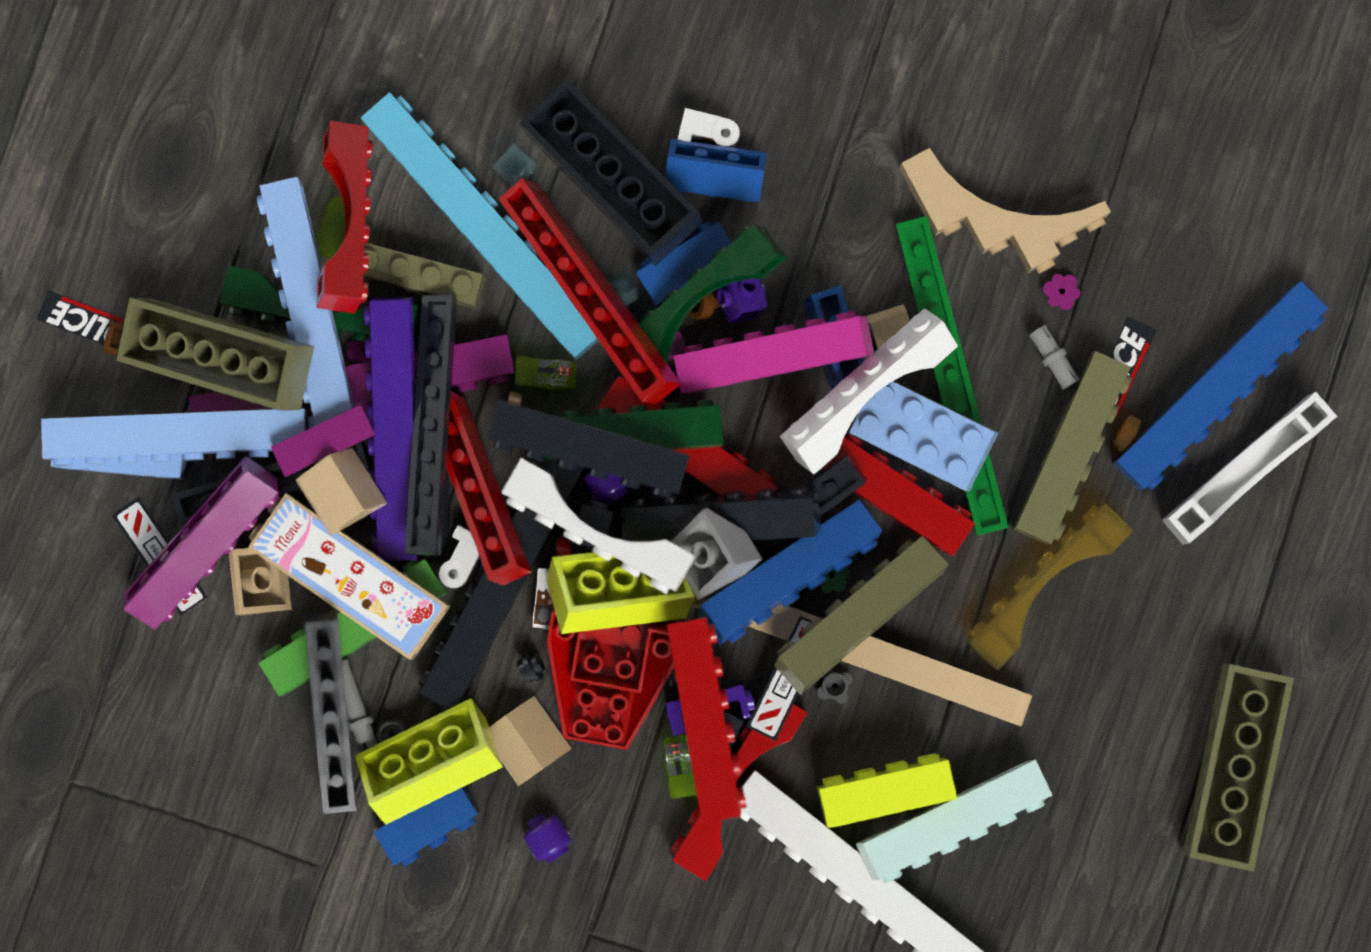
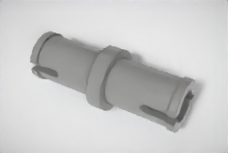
M1047 325L1040 327L1029 335L1044 358L1042 363L1045 367L1049 366L1062 390L1069 388L1080 380L1065 357L1067 352L1064 348L1060 349Z

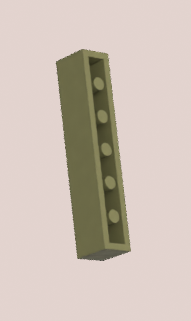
M1097 351L1090 355L1012 528L1013 530L1046 545L1052 544L1053 540L1059 541L1066 527V524L1062 522L1067 510L1072 512L1079 498V494L1075 493L1080 481L1085 483L1093 465L1088 463L1093 451L1096 453L1100 451L1106 436L1101 434L1106 422L1111 424L1117 414L1119 406L1115 405L1119 393L1124 395L1132 380V377L1128 375L1130 366Z
M923 536L915 542L911 539L905 542L896 551L899 556L891 563L888 559L880 563L873 570L875 576L868 582L864 579L859 581L849 591L852 596L844 602L838 599L825 611L828 615L820 623L816 619L813 620L801 631L804 636L796 643L790 640L778 650L777 654L779 657L774 666L800 695L944 573L949 564Z

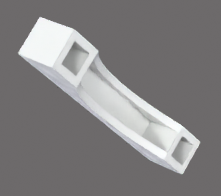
M924 308L874 352V355L865 359L859 367L843 379L824 398L818 401L798 421L793 423L780 437L795 460L814 475L838 454L842 440L851 422L875 393L905 374L920 369L934 368L955 350L958 345L943 320Z
M1317 392L1307 395L1162 519V521L1183 545L1191 543L1244 493L1293 452L1318 434L1337 415Z
M522 458L501 492L508 496L507 504L521 512L528 507L537 513L534 518L535 520L551 529L554 523L566 529L563 534L565 537L579 545L583 539L595 545L592 552L608 561L612 556L623 561L621 568L636 577L641 572L652 578L650 585L666 594L670 588L677 592L696 558L667 540L629 542L611 538L595 531L581 521L568 507L557 488L553 476Z

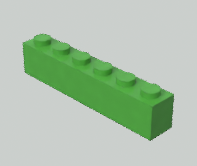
M419 559L411 560L401 567L405 575L437 597L441 598L448 593L428 560L424 559L421 562ZM338 613L342 659L377 638L343 613ZM305 628L291 636L293 642L284 648L278 644L263 653L266 659L259 663L278 696H284L310 680Z

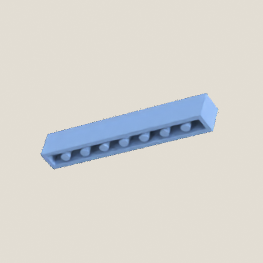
M299 177L260 185L262 195L257 196V203L261 215L266 214L269 224L268 227H264L268 246H274L276 258L271 259L275 277H281L283 289L279 290V297L283 309L288 308L291 321L286 322L289 338L315 346L303 397L305 404H311L313 416H309L308 421L310 428L354 408L355 405L333 311L316 308L317 278L322 270V264L303 183Z
M301 408V410L282 411L273 409L41 419L42 458L52 460L53 466L73 465V459H85V464H105V458H118V463H137L138 457L151 456V462L171 461V455H183V460L186 461L203 460V454H216V459H235L236 453L249 452V458L269 457V451H272V446L309 429V411Z

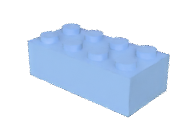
M895 381L890 382L875 393L861 408L849 432L965 491H970L998 435V432Z

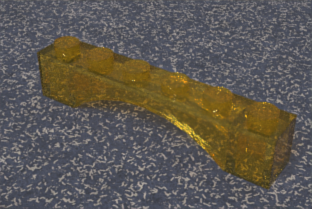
M1106 503L1102 504L1099 508L1095 504L1091 506L1081 517L1084 523L1076 531L1071 527L1059 539L1062 546L1054 554L1051 551L1044 554L1036 563L1039 569L1031 577L1025 574L1014 585L1013 588L1017 592L1009 600L1003 597L991 609L994 615L986 624L981 620L970 630L968 634L972 638L967 644L994 670H999L1021 647L1022 630L1027 613L1037 594L1050 579L1077 561L1094 556L1112 554L1134 531Z

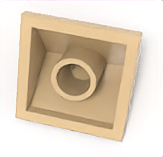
M353 448L329 454L296 479V482L330 536L387 504Z
M249 548L233 549L229 553L235 615L243 616L292 610L287 574Z
M535 696L490 726L500 760L518 786L572 749Z

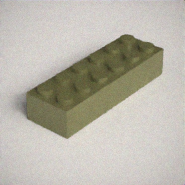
M129 298L116 361L280 411L301 410L315 346L152 298Z
M1222 664L1182 855L1254 872L1294 678L1232 664Z

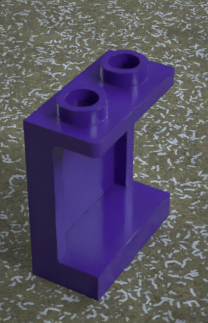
M742 684L724 688L726 689L728 702L738 700L743 718H750L749 710L755 709L751 690L744 691ZM680 699L666 702L673 736L686 733Z

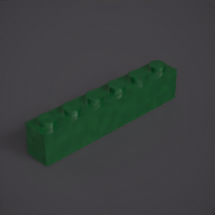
M713 400L695 401L694 407L681 408L680 403L661 404V410L648 411V405L628 407L629 412L616 413L615 408L596 409V415L583 416V411L580 410L563 412V419L670 450L723 447L720 405L713 406ZM545 456L544 461L557 460V459H553V458H550V457H546V456ZM526 457L528 462L538 461V460H534V459H531V458Z

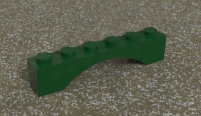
M753 224L741 229L736 235L737 239L731 245L717 250L708 265L693 271L688 276V282L684 286L669 292L664 298L665 302L660 307L648 311L641 317L640 327L666 363L668 362L671 346L679 327L688 313L702 299L730 283L747 279H764L788 258L766 228Z
M228 266L220 304L228 308L227 313L246 317L247 312L260 314L259 320L278 324L279 319L291 321L288 308L283 309L279 292L274 289L265 276L257 271ZM413 304V332L415 338L421 309L418 305ZM365 308L356 310L355 313L333 312L338 337H341V332L354 334L353 340L366 343V339L371 338V325H365Z

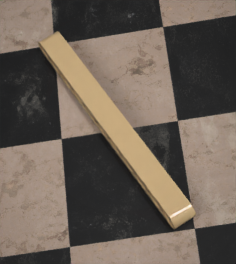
M694 594L692 605L700 608L701 604L711 598L698 600ZM781 604L772 610L773 616L760 625L754 622L749 627L788 641L800 615L812 621L816 619L818 623L823 618L790 606L784 608ZM871 636L841 660L1022 727L1032 696Z

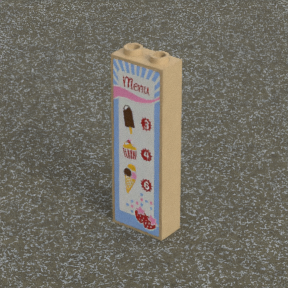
M285 494L283 498L278 496L275 503L268 509V513L271 515L265 524L259 523L250 534L249 539L252 542L248 548L409 660H414L450 608V605L342 530L330 536L316 512L289 494Z

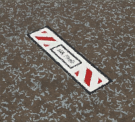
M139 498L113 515L121 530L148 567L169 543L162 530ZM198 583L194 593L187 600L183 598L176 606V610L181 616L208 598Z
M800 615L788 641L792 640L796 643L804 636L801 631L812 620ZM776 667L746 726L776 741L799 694Z

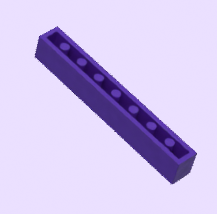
M413 297L373 298L370 300V306H365L364 310L365 325H371V338L366 339L365 343L366 358H372V371H367L366 384L367 391H373V404H368L367 417L370 423H374V432L376 434L368 440L369 455H374L375 468H370L369 475L387 504L370 513L371 520H376L377 532H372L371 547L372 552H377V555L385 561L417 560L419 555H408L405 553L415 409Z

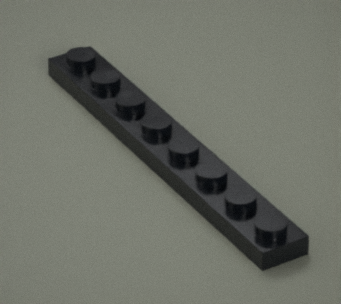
M453 295L422 296L405 553L408 555H440L457 312V297Z

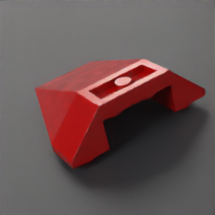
M552 609L547 645L564 739L628 750L674 669L667 625L663 622H653L561 634L555 609Z

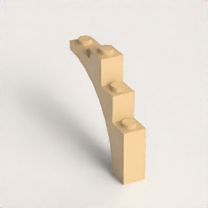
M930 148L902 162L899 167L924 216L928 217L929 225L935 235L941 232L945 236L950 235L962 228L960 222L964 221L981 254L989 250L992 255L1007 248L1009 246L1007 241L1010 240L1028 273L1036 269L1038 274L1056 265L1054 259L1060 255V252L1055 244L1059 243L1060 247H1063L1078 239L1075 233L1085 228L1089 232L1098 229L1106 224L1104 218L1111 213L1105 201L1081 211L1061 215H1028L1007 211L981 200L963 188L942 167Z

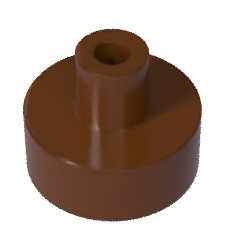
M713 293L706 296L688 313L689 317L692 319H708L714 309H717L719 306L717 297L713 296Z

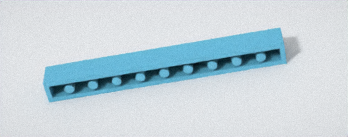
M389 92L361 117L364 124L575 360L580 358L599 340L546 265L544 266L537 258L538 254L529 241L526 239L523 242L515 233L519 228L507 214L502 218L494 210L498 204L486 191L482 194L478 192L473 186L477 181L465 167L459 170L453 164L452 160L456 157L443 143L439 147L430 138L434 133L422 119L417 123L409 113L413 109L403 97L399 96L395 99Z

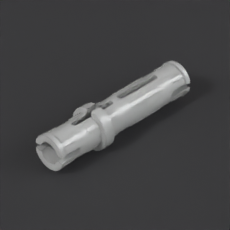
M347 659L342 661L347 717L350 723L348 724V730L353 731L361 753L378 743L371 726L374 723L373 719L367 715L349 665V660Z

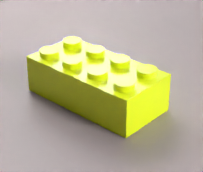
M595 553L552 557L546 577L561 634L685 619L694 600V594L685 577L677 592L670 588L666 594L650 585L652 578L641 572L636 577L621 568L623 561L612 556L608 561Z
M472 698L355 755L368 803L385 825L503 767L488 721Z
M933 753L917 757L918 763L908 765L907 762L902 760L885 764V771L875 772V769L872 767L854 771V778L843 780L841 775L823 778V785L816 787L825 825L828 828L957 799L949 760L943 757L940 758L939 754Z

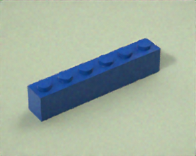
M858 500L823 523L816 537H802L701 604L698 614L701 619H707V624L714 623L717 641L720 645L727 640L733 643L747 633L746 627L754 622L760 625L772 617V610L782 604L785 608L795 602L800 597L798 592L807 586L810 590L816 588L826 580L825 574L833 569L836 572L843 570L852 563V556L858 552L865 555L879 544L876 540H878L882 530L862 502Z

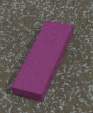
M359 405L286 439L271 448L284 476L287 477L323 460L329 454L340 452L376 434L363 406Z

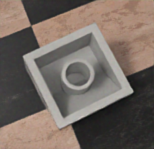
M703 509L671 541L674 545L696 557L685 579L698 600L714 597L744 577L762 559L746 531L709 509Z

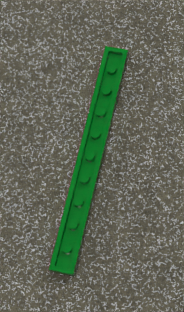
M925 216L897 223L895 227L917 312L920 313L925 308L943 320L958 345L937 366L932 368L941 404L981 424L928 217ZM988 453L970 491L964 490L971 519L975 523L973 527L976 536L1009 528L990 454Z

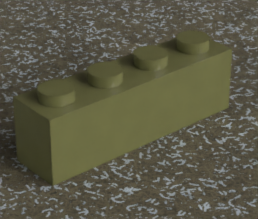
M364 244V253L369 255L367 272L363 273L364 280L424 296L453 295L457 297V305L478 309L486 280L483 274L373 244Z

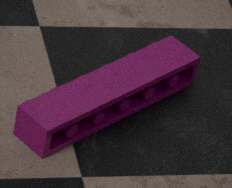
M246 456L124 593L123 609L153 629H156L163 621H169L183 598L187 600L194 593L198 581L203 576L208 577L217 565V560L224 553L229 554L233 550L241 533L244 530L249 531L255 525L259 513L265 507L268 509L275 503L279 495L277 477Z

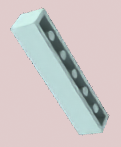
M1028 760L957 794V799L936 804L856 843V846L872 880L883 879L884 883H887L902 876L900 870L909 865H912L913 869L921 867L931 861L930 855L941 851V854L944 855L959 848L958 841L969 837L972 841L988 833L987 827L998 823L999 827L1013 822L1017 819L1015 813L1024 809L1029 813L1045 805L1043 800L1052 796V793L1037 761Z

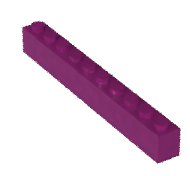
M508 335L454 345L451 388L459 387V392L478 389V383L490 381L491 386L502 385L510 382L509 377L516 376ZM418 352L414 353L415 394H416ZM372 361L345 366L355 407L362 405L364 410H367L368 404H373V391H367L366 384L367 371H372ZM218 391L188 397L191 413L273 410V408ZM303 399L301 408L308 410L309 416H313L311 404H305Z

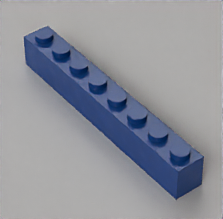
M1302 281L1294 284L1112 464L1139 491L1144 490L1146 487L1150 490L1155 488L1165 478L1162 472L1170 464L1176 467L1188 455L1185 449L1192 442L1198 445L1210 434L1211 431L1207 427L1215 419L1219 422L1223 421L1234 410L1230 405L1238 397L1244 400L1257 387L1253 382L1261 374L1266 378L1279 366V363L1276 361L1279 356L1284 352L1287 355L1291 354L1302 343L1299 337L1307 329L1312 333L1324 322L1325 318L1322 314L1328 307Z

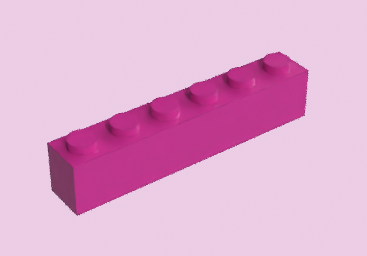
M856 311L837 314V321L825 323L824 318L805 321L806 328L794 330V325L791 324L774 328L775 334L763 336V331L744 334L745 341L733 343L731 337L713 341L714 347L703 349L702 344L683 347L684 354L674 356L678 380L681 383L679 385L681 394L874 355L867 316H856Z

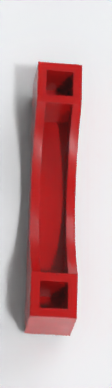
M330 121L323 135L322 165L332 177L340 193L344 207L345 229L340 248L324 264L317 278L316 308L355 313L360 303L365 302L367 298L368 284L363 282V273L367 272L369 255L364 253V244L368 242L370 226L365 224V215L369 214L371 198L366 196V187H369L372 175L371 168L367 167V159L371 157L373 145L372 140L368 139L367 126Z
M793 704L776 741L746 727V724L738 737L742 741L738 751L735 753L730 750L731 756L738 755L741 774L746 767L763 753L775 746L791 741L807 712ZM735 775V781L739 778L740 775ZM697 806L687 822L692 827L686 837L681 834L678 836L670 851L675 853L672 858L673 862L706 881L723 854L721 843L722 820L702 823L700 809Z

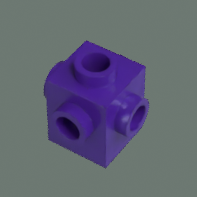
M759 279L742 280L717 289V301L724 310L728 324L755 320L768 307L765 298L766 290Z

